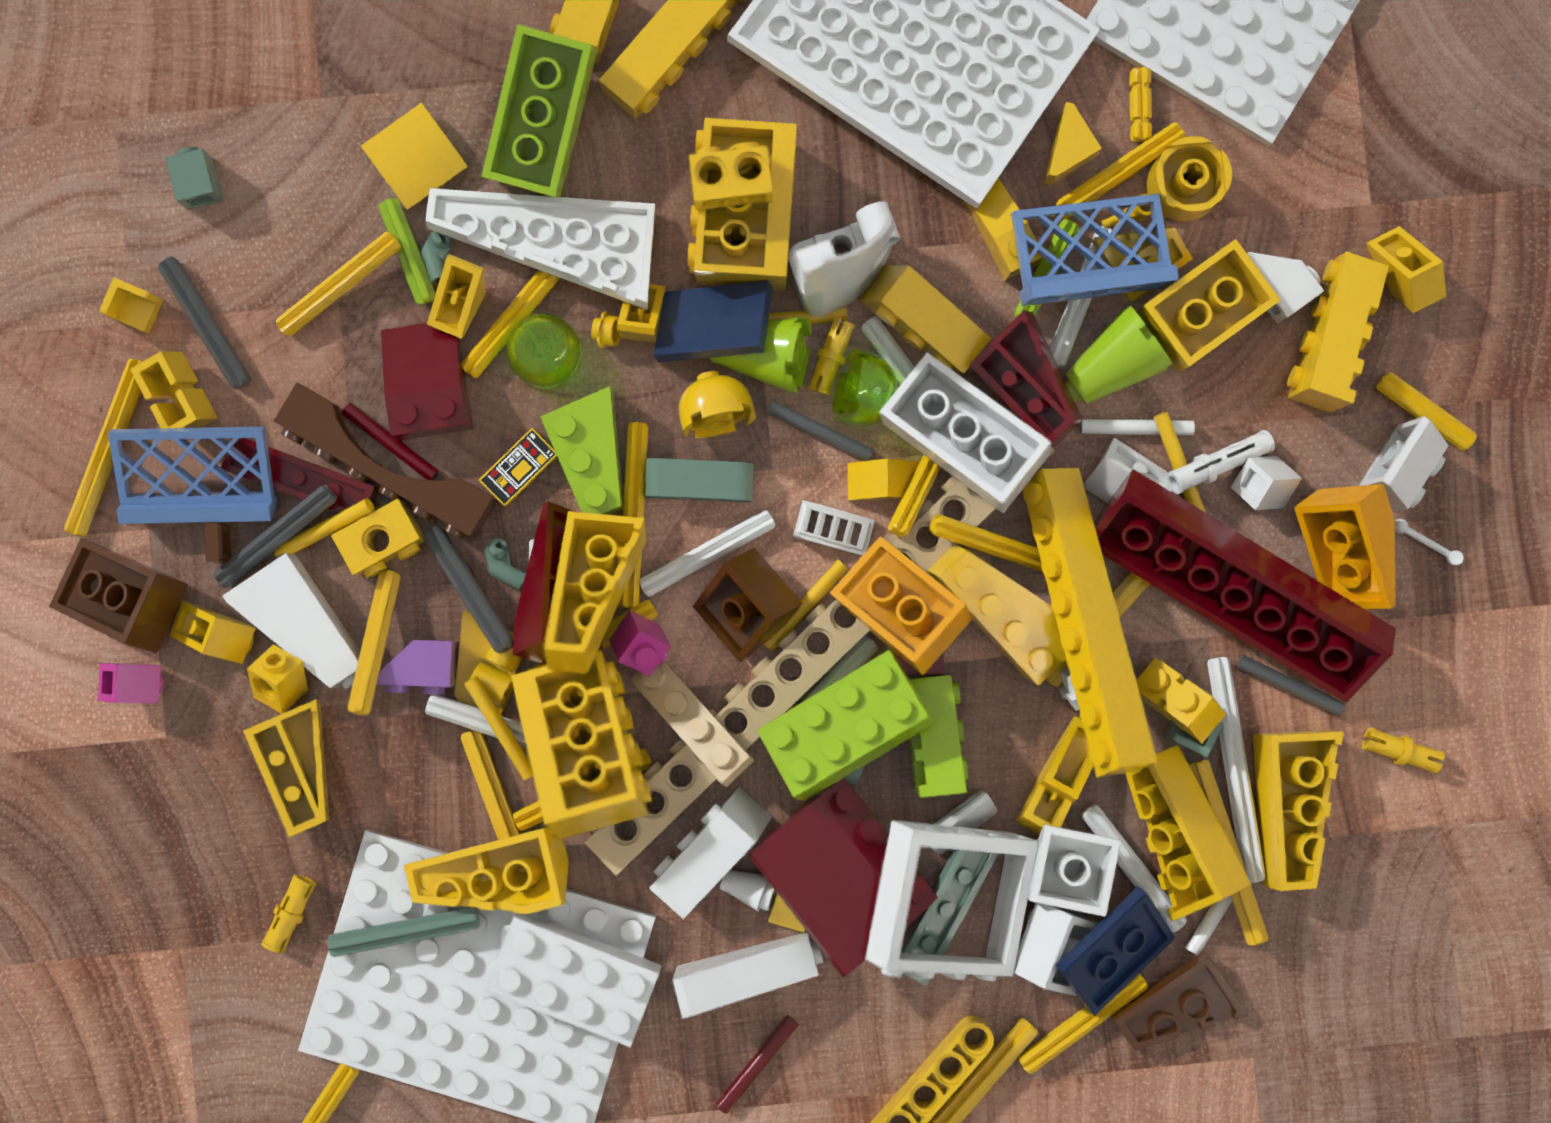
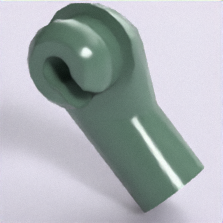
M432 231L421 250L422 259L432 285L439 284L444 261L453 244L451 237Z
M501 538L492 539L485 549L489 574L520 591L523 587L526 573L512 566L508 543Z

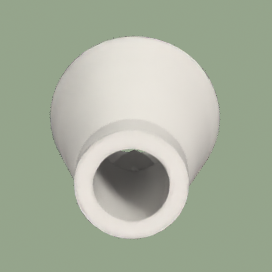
M732 869L726 873L720 884V890L731 894L758 912L760 909L769 911L777 893L763 874Z

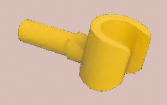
M1136 206L1130 217L1136 221H1144L1151 215V212H1145L1141 210L1140 206ZM1111 216L1102 220L1101 224L1103 227L1109 228L1116 225L1120 219L1116 216Z

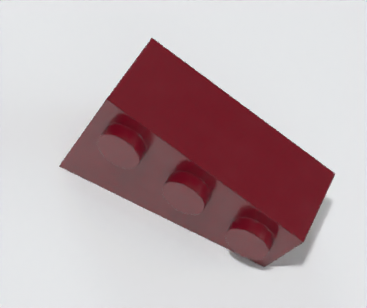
M1023 310L969 364L1025 424L1051 442V447L1059 444L1083 420L1033 312Z

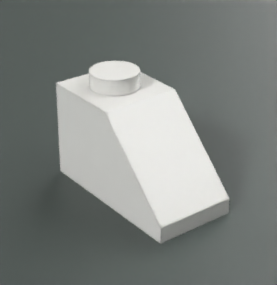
M1253 252L1247 253L1281 299V301L1267 310L1277 324L1324 292L1320 286L1321 279L1312 267L1306 266L1302 260Z

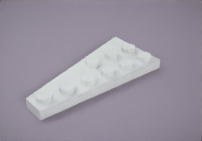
M429 189L425 220L427 229L648 310L655 204Z

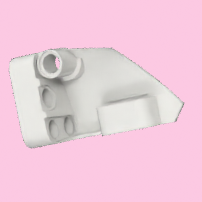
M882 201L867 205L855 214L858 222L823 235H816L813 238L795 244L791 248L788 256L789 273L804 312L810 316L821 317L837 311L853 302L876 279L891 252L892 246L900 240L887 202ZM840 244L846 245L851 252L836 256L833 247Z

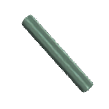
M467 907L331 934L328 936L327 946L332 957H339L476 930L480 925V917L477 908Z

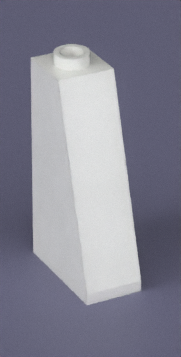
M285 553L223 595V598L230 606L283 650L302 660L304 667L329 688L343 686L346 690L352 687L360 650L295 554Z
M805 932L678 965L673 977V983L682 1018L819 976L817 964L823 963L819 946L815 941L811 942L809 933Z

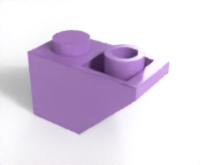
M413 640L380 670L377 685H385L384 692L407 693L408 686H423V694H445L446 687H455L458 641Z

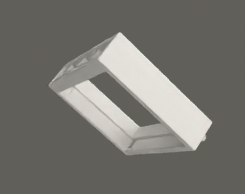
M892 820L865 959L881 967L882 974L893 977H902L903 972H911L913 975L923 978H934L935 973H943L944 976L957 980H965L966 975H974L976 978L986 981H996L997 976L1013 977L1039 841L1016 832ZM920 846L1005 854L986 957L900 953Z

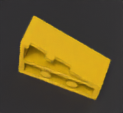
M885 265L876 279L858 299L882 321L904 335L903 338L911 346L918 350L922 349L926 353L928 352L955 373L964 374L970 367L969 364L992 339L909 265Z
M315 699L244 730L245 737L288 836H294L330 820L320 700Z

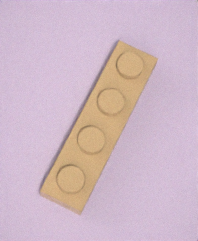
M665 661L657 666L650 676L638 671L629 679L725 787L731 784L754 761Z

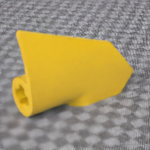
M468 611L462 613L454 695L458 702L478 708L464 685L467 680L477 675L502 715L514 689L511 676L515 675L522 657L513 655V647L503 654L496 653ZM507 629L512 638H514V632Z

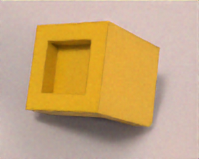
M113 277L99 312L149 334L164 300L148 291Z

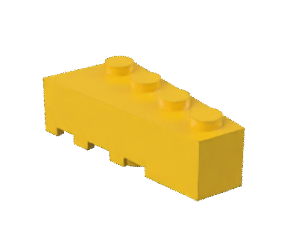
M1347 251L1328 262L1322 278L1323 281L1327 282L1323 295L1317 296L1311 309V316L1315 317L1311 330H1307L1304 333L1299 345V351L1303 352L1299 366L1295 365L1288 377L1287 387L1291 388L1288 399L1328 413L1354 404L1357 391L1350 389V385L1355 377H1359L1362 373L1365 360L1358 358V354L1371 338L1373 327L1372 323L1368 322L1367 319L1369 315L1373 316L1378 310L1389 269L1388 265Z
M568 511L544 646L548 670L588 673L647 542L645 518Z
M954 544L927 570L936 581L967 605L973 617L972 620L1016 669L1037 686L1066 660L1052 606L968 550Z
M1314 730L1253 734L1258 832L1266 874L1265 880L1261 881L1262 886L1278 891L1317 889L1325 845L1323 831L1326 817H1330L1332 803L1329 802L1332 779L1336 780L1338 764L1335 761L1338 745H1342L1343 731Z
M1179 745L1156 754L1158 763L1133 773H1125L1140 819L1146 820L1149 830L1146 842L1150 853H1156L1162 873L1158 874L1157 877L1161 890H1167L1172 906L1167 909L1171 922L1221 901L1252 885Z

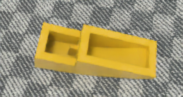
M1076 716L1072 718L1039 774L1015 821L1039 836L1044 824L1061 828L1072 803L1078 799L1094 766L1090 757L1084 725L1080 718Z

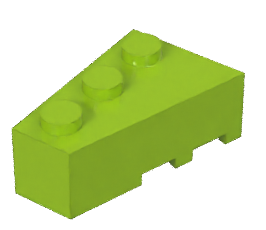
M609 386L540 416L581 512L612 515L623 510L624 499L618 449V431L616 426L615 398L612 388Z
M949 674L910 678L936 722L909 738L914 791L919 797L967 793L965 780H968L966 757H962L960 742H964V728L962 719L957 720L955 704H960L961 702L958 681L952 682V676Z

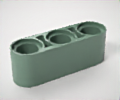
M648 458L645 461L644 497L753 502L755 464L730 461Z

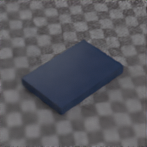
M766 280L664 292L653 356L661 363L764 353L773 291L772 285Z
M1137 886L1055 966L1084 1007L1095 1016L1175 939V936L1148 894Z

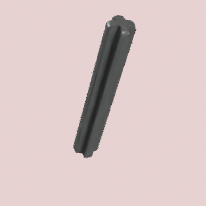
M173 256L161 261L158 264V270L230 387L237 390L246 386L251 381V377L180 262Z
M320 486L214 572L216 581L223 588L233 585L337 501L336 494L329 486Z
M439 526L431 527L423 534L424 541L493 650L499 654L507 652L513 647L511 634L446 532Z

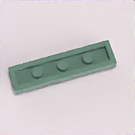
M953 850L932 889L938 898L915 920L901 946L900 953L945 954L999 853ZM903 972L904 975L926 986L931 978L913 975L911 972Z

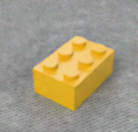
M1235 239L1143 305L1137 311V314L1172 361L1174 368L1180 373L1277 304L1281 299Z

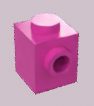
M631 610L627 612L609 639L618 662L648 676L653 673L657 666L665 661L670 648V644L659 624Z
M100 663L98 701L110 703H159V694L163 689L161 665Z

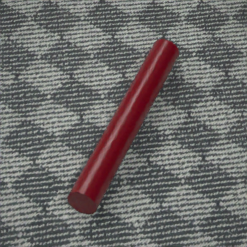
M351 402L345 406L341 413L343 416L423 478L434 480L440 472L438 469L403 442L391 437L390 432Z
M787 1015L715 1103L716 1107L724 1114L730 1111L799 1026L791 1016Z

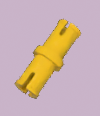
M833 317L823 349L819 348L816 356L819 359L807 389L817 393L820 392L825 396L830 395L839 366H844L846 358L843 356L851 334L855 329L854 324L845 320L841 322V319Z
M1369 727L1364 734L1365 738L1372 740H1369V742L1362 740L1363 750L1392 758L1395 764L1401 766L1409 764L1430 771L1433 774H1438L1443 764L1434 762L1437 759L1444 761L1445 754L1443 751L1414 743L1411 737L1404 735L1399 738L1376 730L1373 727Z
M300 874L293 875L281 904H276L273 910L275 916L261 942L264 948L274 953L283 954L293 931L297 924L302 923L305 917L303 911L317 885L314 880Z

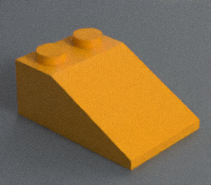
M1384 484L1318 489L1297 504L1294 509L1317 581L1364 609H1392L1396 606L1395 519Z
M881 536L830 592L832 597L921 675L927 672L973 619L967 605Z

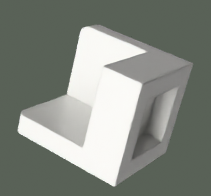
M1277 456L1249 457L1231 488L1255 510L1279 509L1287 504L1302 478Z

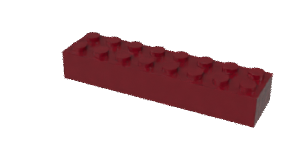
M1134 469L1130 471L1094 520L1103 556L1345 703L1393 655L1395 627Z

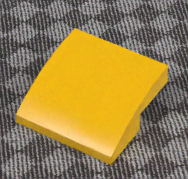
M419 103L361 145L364 152L407 210L428 196L430 188H439L468 167L422 103Z

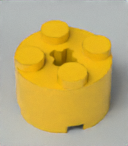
M1200 136L1180 138L1168 146L1153 163L1147 177V192L1149 195H1160L1163 218L1179 222L1197 220L1208 214L1225 196L1232 181V167L1223 150L1220 151L1211 143L1212 141ZM1184 174H1186L1188 180H1194L1193 185L1189 184V181L1184 180Z

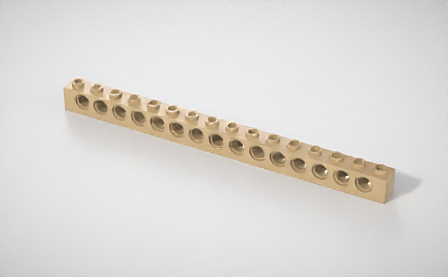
M1051 447L1052 454L1053 452H1055V450ZM954 476L941 487L945 494L935 504L930 498L923 504L917 516L918 520L913 524L909 534L904 538H898L892 534L886 540L928 574L927 570L954 544L958 545V543L936 536L935 545L930 549H925L916 541V534L919 529L930 528L935 515L941 514L944 516L943 509L946 503L955 502L959 504L963 510V516L960 521L975 527L996 509ZM836 599L827 608L822 603L818 605L805 618L810 625L800 634L795 630L789 633L778 644L783 651L773 660L766 656L751 670L755 678L744 687L739 682L723 697L728 704L719 713H716L713 708L710 710L745 750L760 737L757 732L759 728L784 714L870 631L857 618H855L853 625L848 628L838 626L834 620V613L842 605ZM814 632H821L828 638V648L822 654H813L807 647V639ZM793 658L800 662L802 671L797 679L786 680L781 676L779 667L785 659ZM759 685H767L774 691V700L768 706H759L752 698L753 690ZM734 711L743 713L747 719L746 728L738 733L731 732L725 724L726 716ZM682 739L669 750L673 757L664 766L657 761L643 775V778L648 781L650 791H656L663 796L665 801L663 809L659 811L648 809L649 815L631 819L637 826V833L630 838L619 834L617 824L589 831L591 836L584 843L616 876L717 779ZM674 766H687L692 772V780L686 785L676 784L671 777V770Z

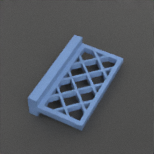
M1159 194L1017 210L1011 213L1023 289L1019 291L1022 306L1162 289L1179 280L1177 265H1171ZM1136 206H1150L1152 221L1146 229L1130 217ZM1127 207H1129V208L1126 210V212H1123L1121 209H1119V208H1127ZM1108 210L1120 219L1111 233H1108L1093 221L1099 211ZM1085 212H1092L1089 217L1084 214ZM1072 214L1083 223V226L1074 238L1057 226L1063 215ZM1056 216L1053 222L1047 217ZM1036 219L1048 228L1038 242L1025 234L1023 220ZM1124 223L1140 235V238L1131 250L1114 237ZM1087 228H1090L1105 240L1096 254L1078 242ZM1051 232L1068 244V247L1059 259L1042 247V244ZM1144 240H1147L1157 248L1159 262L1147 263L1136 254ZM1109 244L1126 256L1119 267L1112 268L1099 258ZM1027 246H1029L1032 249V251L1029 254ZM1073 248L1090 261L1081 272H1074L1063 263ZM1036 252L1053 265L1047 276L1032 278L1030 261ZM1130 260L1136 264L1127 266ZM1094 265H1096L1099 268L1097 270H1091V268ZM1057 269H1059L1062 273H1064V274L1054 275L1055 272L1057 271Z
M265 427L112 429L108 433L120 506L116 509L118 524L271 521L280 507L278 493H274ZM224 438H233V439H232L230 442H228V441H226ZM239 438H256L257 454L251 460L233 446ZM172 439L184 449L183 453L173 461L156 447L161 440ZM186 439H194V440L190 443V442H188ZM200 439H211L223 449L213 461L195 447ZM121 440H134L146 452L135 462L123 452ZM148 440H156V441L152 444V443H150ZM226 452L245 466L235 478L216 464ZM188 453L207 467L197 479L178 465ZM149 454L168 468L159 479L140 466ZM257 460H259V467L255 464ZM250 470L261 479L263 491H249L238 480ZM209 471H212L228 484L222 492H212L200 482ZM133 472L152 486L147 493L130 494L128 478ZM171 472H174L190 485L184 493H174L162 483ZM231 488H233L236 492H228V491H229Z

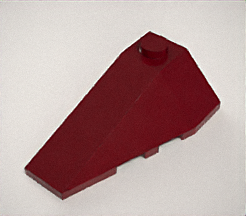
M549 501L543 503L515 615L513 655L542 664H547L544 646L568 511L576 512ZM603 640L599 646L598 651L603 650Z

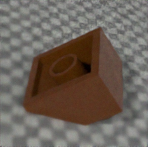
M752 548L726 561L692 607L736 659L742 662L782 629L803 603L755 548Z

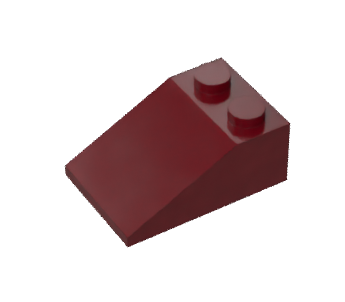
M427 323L381 330L384 396L391 437L403 441L474 429L465 372L461 367L463 360L459 338L429 326Z

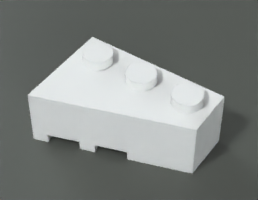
M739 786L721 807L715 804L700 821L705 825L697 833L690 830L676 847L681 851L674 859L667 855L656 867L653 873L658 877L649 889L684 919L757 842L773 816Z

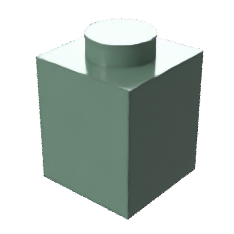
M185 147L179 149L176 152L177 155L165 158L175 199L183 207L190 210L224 201L214 158L205 150L198 147Z

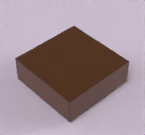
M205 523L206 562L226 563L232 558L231 527L229 525Z

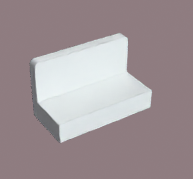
M1116 438L1107 446L1099 464L1084 483L1086 490L1108 503L1130 471L1134 469L1172 492L1166 479L1167 471Z

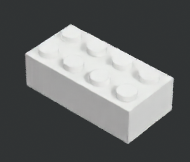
M928 352L879 412L882 422L886 427L1002 513L1007 510L1051 454V442Z
M516 913L511 921L485 991L631 1048L662 965L532 914Z

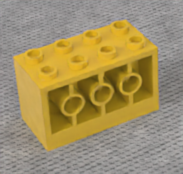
M705 118L704 130H697L695 152L704 147H719L720 151L734 150L736 145L745 142H756L759 146H767L773 190V202L748 204L741 208L731 206L697 211L695 205L691 206L690 229H692V237H696V244L689 243L687 266H689V274H695L697 285L721 286L768 280L774 291H786L797 124ZM754 165L744 166L746 168L739 172L741 177L747 180L756 179L761 173L760 169ZM710 169L705 171L700 179L704 183L712 185L721 180L722 174L717 170ZM740 240L742 244L731 246L730 242Z
M600 650L597 651L588 673L548 670V666L512 675L511 679L544 824L561 840L649 815L646 803L652 801V795L647 779L643 778L641 770H638L637 767L643 765V759L638 743H635L632 733L628 731L634 729V723L629 707H626L623 697H620L626 691L620 671L617 672L614 661L608 662Z

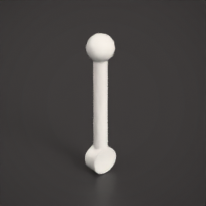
M1397 519L1395 521L1396 533H1406L1442 554L1450 565H1459L1463 562L1464 556L1460 551H1450L1408 527V523L1404 519Z

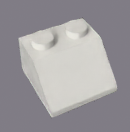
M1424 416L1399 424L1359 486L1384 484L1393 511L1397 512L1414 508L1425 494V489L1422 487L1429 476L1433 477L1442 468L1445 462L1443 454L1449 445L1433 423Z
M1044 824L1037 840L1039 843L1029 889V901L1106 917L1121 840Z
M1035 903L1034 908L1028 915L1027 926L1018 947L1014 973L1044 989L1077 996L1055 965L1100 922L1066 908Z

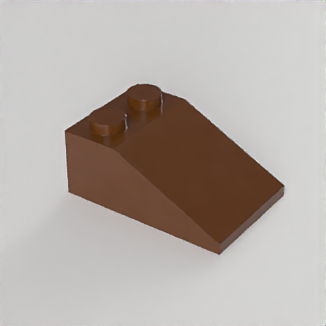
M80 538L49 607L124 644L157 654L188 584Z

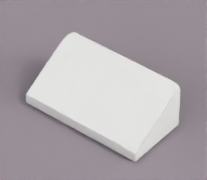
M979 790L934 824L977 829L997 813V808L985 791ZM932 847L937 855H942L948 850Z

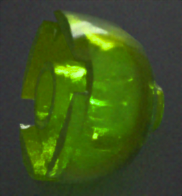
M548 313L533 314L522 319L512 329L507 341V360L513 373L526 385L536 388L555 389L568 383L578 372L582 358V343L575 329L563 318Z
M854 349L845 361L851 363L847 374L840 372L836 382L832 411L838 413L839 416L834 419L837 422L853 426L874 425L882 420L879 413L880 410L898 389L896 388V375L891 365L883 357L862 349Z

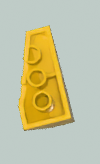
M547 827L405 864L404 869L412 903L451 907L465 906L480 908L481 910H504L529 914L565 904L569 860L564 839L560 840Z

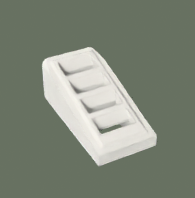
M802 500L793 538L863 556L867 551L875 520ZM811 512L818 513L813 534L806 532ZM826 516L833 517L828 538L821 536ZM840 519L848 521L842 542L835 540ZM855 523L862 525L857 546L850 544Z

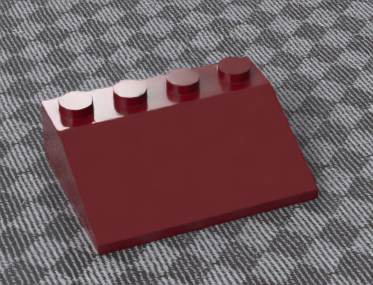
M845 777L814 795L747 853L842 977L847 976L866 960L889 838L888 832ZM917 870L915 872L905 928L938 898Z

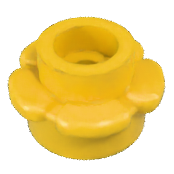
M607 311L601 314V318L594 319L591 328L592 339L597 340L600 348L616 347L621 339L617 332L619 317L610 316V312Z

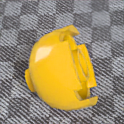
M708 371L698 375L697 381L690 384L681 395L678 406L683 434L687 437L690 431H694L695 438H708L736 431L735 423L745 420L747 426L756 419L752 398L748 389L741 381L730 376L719 375L717 371Z

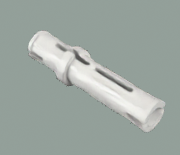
M1261 430L1255 435L1233 443L1210 455L1204 453L1194 457L1192 463L1169 471L1166 475L1167 483L1175 494H1180L1182 491L1202 482L1209 484L1217 479V475L1245 464L1249 457H1260L1274 451V439L1267 430Z

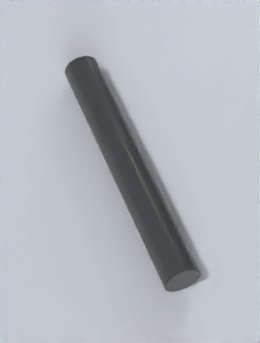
M774 400L767 414L864 461H869L874 451L873 448Z
M1243 654L1240 655L1236 662L1235 668L1336 716H1340L1345 708L1344 702Z

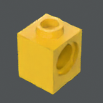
M274 644L247 668L253 698L281 714L285 713L308 691L303 661Z

